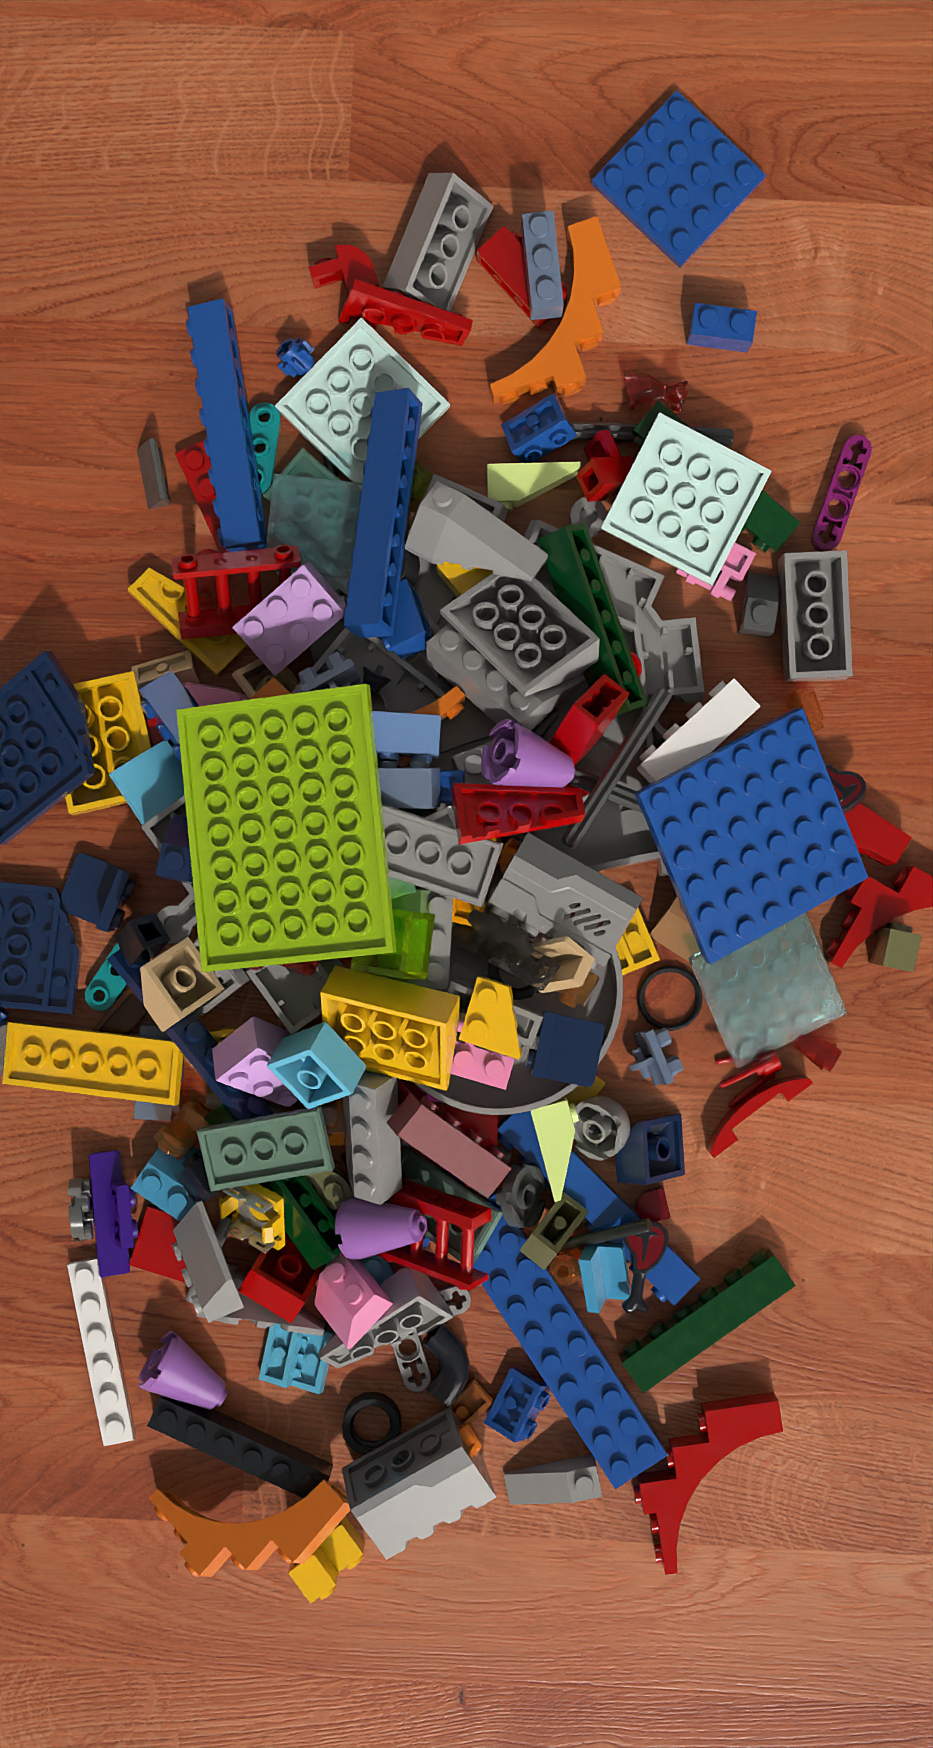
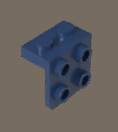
M85 853L78 854L61 894V900L66 913L96 924L95 928L105 932L115 931V928H119L124 919L125 911L123 908L127 898L130 899L135 891L137 882L134 879L136 873Z
M542 1011L541 1015L544 1017L537 1033L535 1048H529L525 1068L530 1069L529 1075L591 1087L595 1081L605 1031L604 1026L597 1022Z

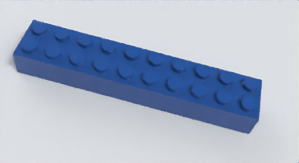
M497 1188L488 1199L481 1196L502 1211V1207L496 1203ZM502 1215L473 1268L489 1274V1280L483 1282L482 1286L613 1487L617 1489L668 1456L664 1443L550 1268L547 1266L543 1270L519 1251L529 1238L524 1228L510 1227Z

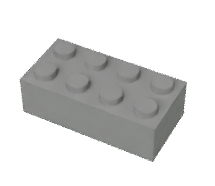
M847 550L784 553L778 559L783 683L846 680L853 676Z

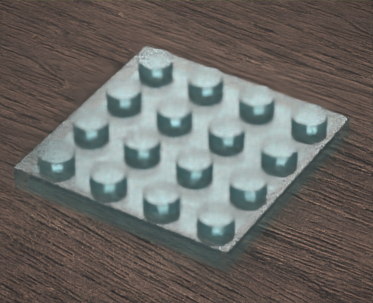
M806 912L711 965L704 961L701 952L688 958L731 1059L737 1068L756 1060L762 1054L776 1050L847 1014Z

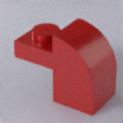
M352 245L334 246L336 259L322 258L317 260L313 266L308 267L315 289L344 280L349 293L354 279L368 281L379 287L370 258L361 249Z
M600 430L583 448L589 462L576 475L587 502L610 499L621 488L633 464L630 456L620 455L610 431Z

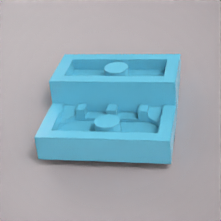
M165 740L109 774L142 825L184 796L182 764L173 752L169 742Z
M274 1323V1326L269 1328L258 1379L284 1388L294 1386L316 1394L322 1393L329 1364L319 1359L318 1353L336 1334L335 1331L325 1329L323 1336L285 1331L281 1329V1324Z

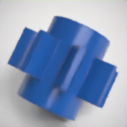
M299 337L295 340L292 338L286 339L279 346L276 353L277 357L281 359L277 367L287 376L289 374L292 377H295L296 374L304 376L314 365L315 359L310 355L314 347L305 339L301 340Z

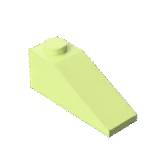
M581 462L487 464V497L504 504L508 512L512 511L513 507H519L576 477L581 469Z
M566 1097L531 1110L555 1202L561 1201L575 1135L573 1123L579 1121L574 1103L568 1104Z

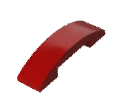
M805 1075L789 1076L774 1080L756 1089L731 1108L721 1119L709 1139L706 1147L707 1151L713 1158L718 1156L739 1140L731 1129L779 1093L789 1102L813 1084L811 1079Z

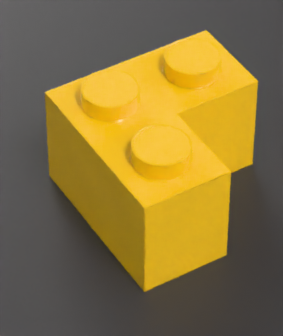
M345 1516L304 1564H290L288 1574L310 1604L318 1598L323 1600L336 1589L338 1573L346 1567L348 1569L355 1567L363 1559L365 1542Z

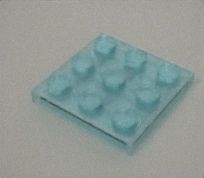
M274 474L266 549L275 548L278 545H298L301 565L310 561L322 576L350 579L352 569L351 554L354 550L356 539L355 524L359 517V495L362 491L363 483ZM300 567L291 568V573L296 572Z

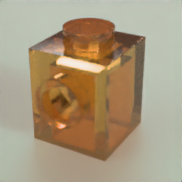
M589 971L583 986L555 991L560 994L558 1000L575 1009L577 1004L585 1008L600 980L599 976Z

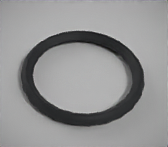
M664 966L653 970L645 977L638 990V1006L642 1016L648 1023L658 1029L666 1028L668 1031H674L687 1027L695 1020L702 1007L703 996L699 982L690 972L677 966ZM667 972L678 973L686 977L692 983L696 992V1005L690 1016L680 1023L671 1025L660 1023L652 1018L647 1012L644 1003V994L649 982L657 975Z

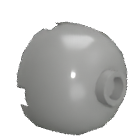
M598 1095L588 1097L575 1106L579 1121L573 1124L575 1128L574 1139L577 1142L575 1147L578 1151L588 1158L600 1161L614 1156L624 1147L630 1135V1119L627 1111L619 1102L613 1098Z

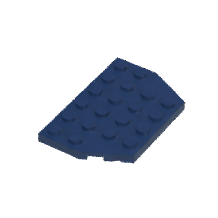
M52 651L41 653L0 688V845L10 842L95 774L85 703Z
M0 882V1007L74 1014L82 952L69 916L62 903L59 889L55 887Z

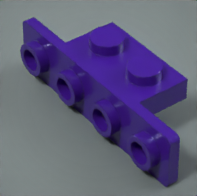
M111 1150L90 1153L88 1159L98 1275L100 1277L127 1274L130 1272L128 1248L134 1247L133 1238L138 1237L137 1222L131 1217V1207L135 1206L134 1190L129 1188V1185L122 1180L120 1151Z

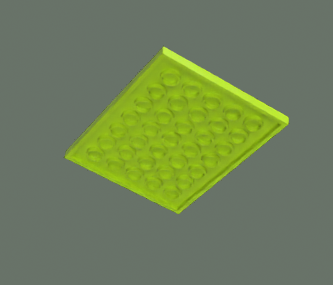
M359 684L177 709L201 972L397 952L370 685Z

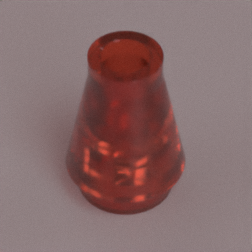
M803 1031L793 1046L821 1071L824 1068L830 1072L842 1053V1050L836 1047L837 1044L809 1035Z

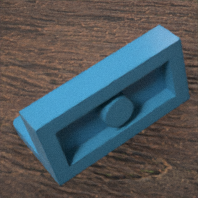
M597 1243L586 1246L579 1258L587 1312L600 1313L606 1299L626 1300L629 1298L631 1288L625 1250L622 1244Z

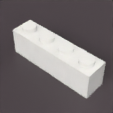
M735 678L727 685L722 680L708 693L712 699L703 706L698 702L685 714L689 720L683 726L679 727L675 723L662 735L666 741L658 749L651 745L639 757L642 763L636 769L650 784L712 752L761 707Z

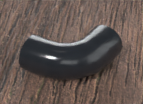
M443 1323L427 1333L422 1342V1345L431 1351L439 1361V1371L426 1389L442 1404L451 1408L461 1395L468 1381L470 1360L465 1343L449 1325Z

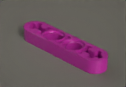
M863 435L851 436L841 448L811 534L812 546L819 552L832 551L841 541L871 455V443ZM857 443L860 445V451L864 452V454H859L855 459L854 465L848 464L853 455V451L849 447H853ZM846 471L854 476L852 487L846 488L840 485L838 475L841 472ZM834 500L841 502L844 506L843 515L839 517L832 516L828 511L829 502ZM828 522L839 524V527L834 525L829 533V537L833 541H829L826 545L822 544V538L818 534H823L826 531Z

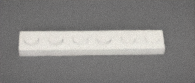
M97 1257L69 1262L67 1268L103 1446L132 1441L135 1439L136 1434L104 1277L98 1275Z

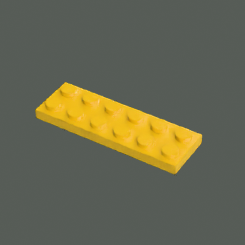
M15 1021L7 1022L2 1084L175 1106L179 1104L183 1053L172 1040Z

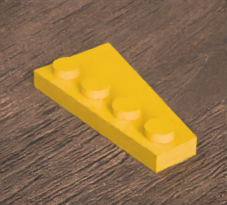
M151 568L147 569L128 588V592L216 677L249 647L239 634L181 640L178 612L187 611L185 589ZM199 597L200 610L216 609V607L210 605V602Z

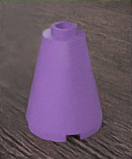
M505 719L500 721L491 730L489 735L494 738L490 747L484 745L481 759L482 775L485 779H489L490 783L505 786L562 788L574 778L575 766L573 759L517 721Z
M351 1196L348 1201H343L340 1204L336 1214L335 1234H341L343 1243L338 1244L343 1255L351 1260L364 1259L419 1242L427 1231L426 1218L419 1210L387 1202L379 1205Z
M173 1331L167 1332L160 1339V1342L164 1345L157 1351L153 1349L147 1358L138 1378L141 1381L138 1387L211 1410L214 1406L219 1407L227 1396L228 1391L225 1390L226 1382L177 1333Z

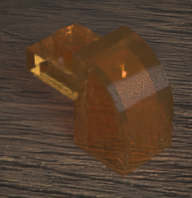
M194 1098L185 1103L173 1120L161 1127L153 1138L159 1143L158 1146L164 1153L174 1156L180 1161L199 1142L196 1130L200 1127L210 1126L204 1116L211 1111Z

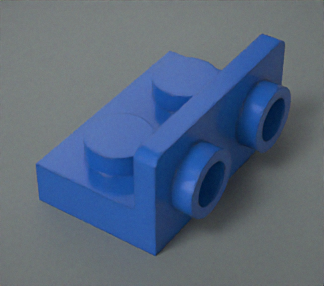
M555 393L501 425L512 453L521 463H534L577 436Z
M511 1367L484 1423L513 1442L523 1441L526 1438L529 1439L537 1427L535 1420L539 1411L544 1410L550 1400L551 1395L549 1394L550 1389L546 1382H539L517 1367Z

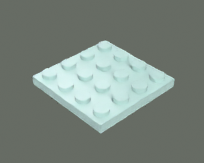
M360 318L275 405V408L354 486L362 491L364 480L363 466L366 463L367 437L370 434L371 408L374 405L375 393L409 388L423 403L418 439L450 408V403L370 325Z
M659 412L600 529L713 586L772 471Z

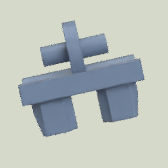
M335 652L327 657L325 663L329 670L318 676L314 667H308L298 674L301 681V686L299 687L302 692L352 686L360 681L351 658L346 660L339 652Z
M668 1029L643 1030L633 1034L638 1048L632 1050L636 1061L628 1065L630 1071L640 1069L643 1079L651 1077L654 1085H667L674 1082L673 1076L682 1071L683 1066L677 1055L664 1057L661 1048L671 1044L672 1040Z

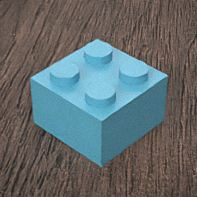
M326 1022L282 1038L266 1065L307 1109L353 1094L367 1067Z

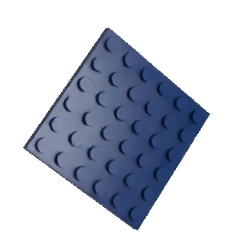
M797 707L634 792L704 961L710 965L868 878L803 708Z

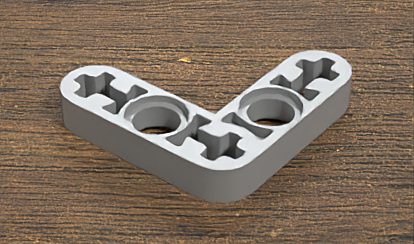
M453 1284L437 1289L439 1294L444 1296V1301L450 1300L452 1293L458 1291L460 1296L465 1295L460 1306H457L455 1302L446 1303L453 1316L462 1314L470 1307L471 1293L469 1290H460ZM416 1331L400 1338L401 1341L412 1339L416 1343L417 1349L414 1353L404 1354L399 1349V1344L393 1346V1350L404 1384L411 1391L419 1392L429 1386L431 1369L421 1338ZM416 1360L418 1372L425 1373L420 1383H417L416 1379L409 1378L412 1376L413 1368L411 1362Z

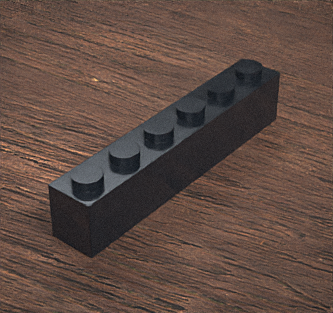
M161 1395L147 1425L156 1431L301 1498H305L323 1480L329 1481L331 1476L332 1463L213 1408L208 1410Z

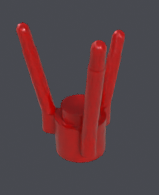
M758 1047L749 1052L729 1055L715 1060L716 1064H723L753 1058L749 1061L750 1068L719 1083L721 1088L752 1074L760 1077L728 1103L729 1108H733L765 1082L774 1079V1073L782 1070L781 1062L773 1048L770 1047L763 1051L761 1047Z

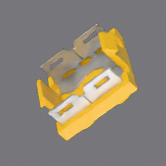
M258 1183L223 1190L228 1195L225 1198L220 1197V1218L224 1219L235 1210V1213L232 1215V1224L225 1231L241 1240L247 1238L249 1245L263 1253H266L272 1247L279 1251L285 1246L283 1197ZM233 1229L240 1231L241 1234L233 1231ZM259 1242L260 1244H262V1245H264V1246H266V1247L263 1248V1247L259 1246V1245L256 1244V1243Z

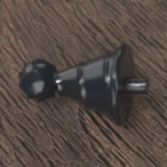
M379 664L375 671L363 667V684L370 685L371 698L392 681L388 677L381 675L384 667Z

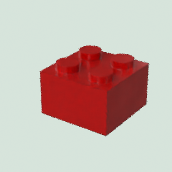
M285 1234V1246L279 1251L272 1247L266 1253L260 1252L239 1287L238 1292L292 1323L305 1304L319 1278V1274L323 1271L326 1264L313 1270L290 1237Z

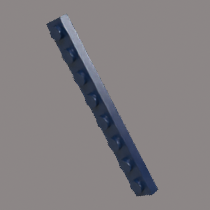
M119 949L107 960L144 1005L140 968L151 960L147 959L130 966L122 950ZM193 1012L165 1030L237 1121L274 1114L262 1097L216 1081L212 1049L218 1043Z

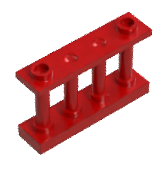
M278 545L275 548L196 556L184 554L171 558L173 580L183 579L187 605L186 612H178L181 640L238 634L232 627L262 602L260 571L279 569L281 585L292 575L291 568L302 566L298 545ZM247 573L250 604L232 607L228 574ZM215 576L219 608L200 610L196 578Z
M402 1178V1189L385 1202L417 1209L423 1216L426 1214L436 1220L435 1254L423 1250L422 1238L419 1242L377 1254V1256L382 1257L387 1262H395L456 1285L460 1290H473L478 1285L489 1280L488 1273L473 1268L474 1233L478 1227L491 1221L492 1209ZM449 1223L459 1226L462 1230L461 1263L448 1259Z

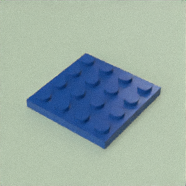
M676 90L592 179L591 185L674 264L681 268L764 181L766 174Z

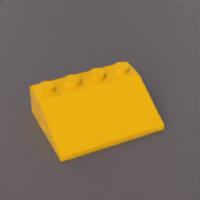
M134 671L73 684L85 703L95 774L65 797L69 814L78 815L127 803L109 774L152 748L144 712L140 706L141 699Z
M335 965L320 992L322 1023L326 1022L335 1030L339 1037L366 1064L365 1070L447 1091L459 1024L460 996Z

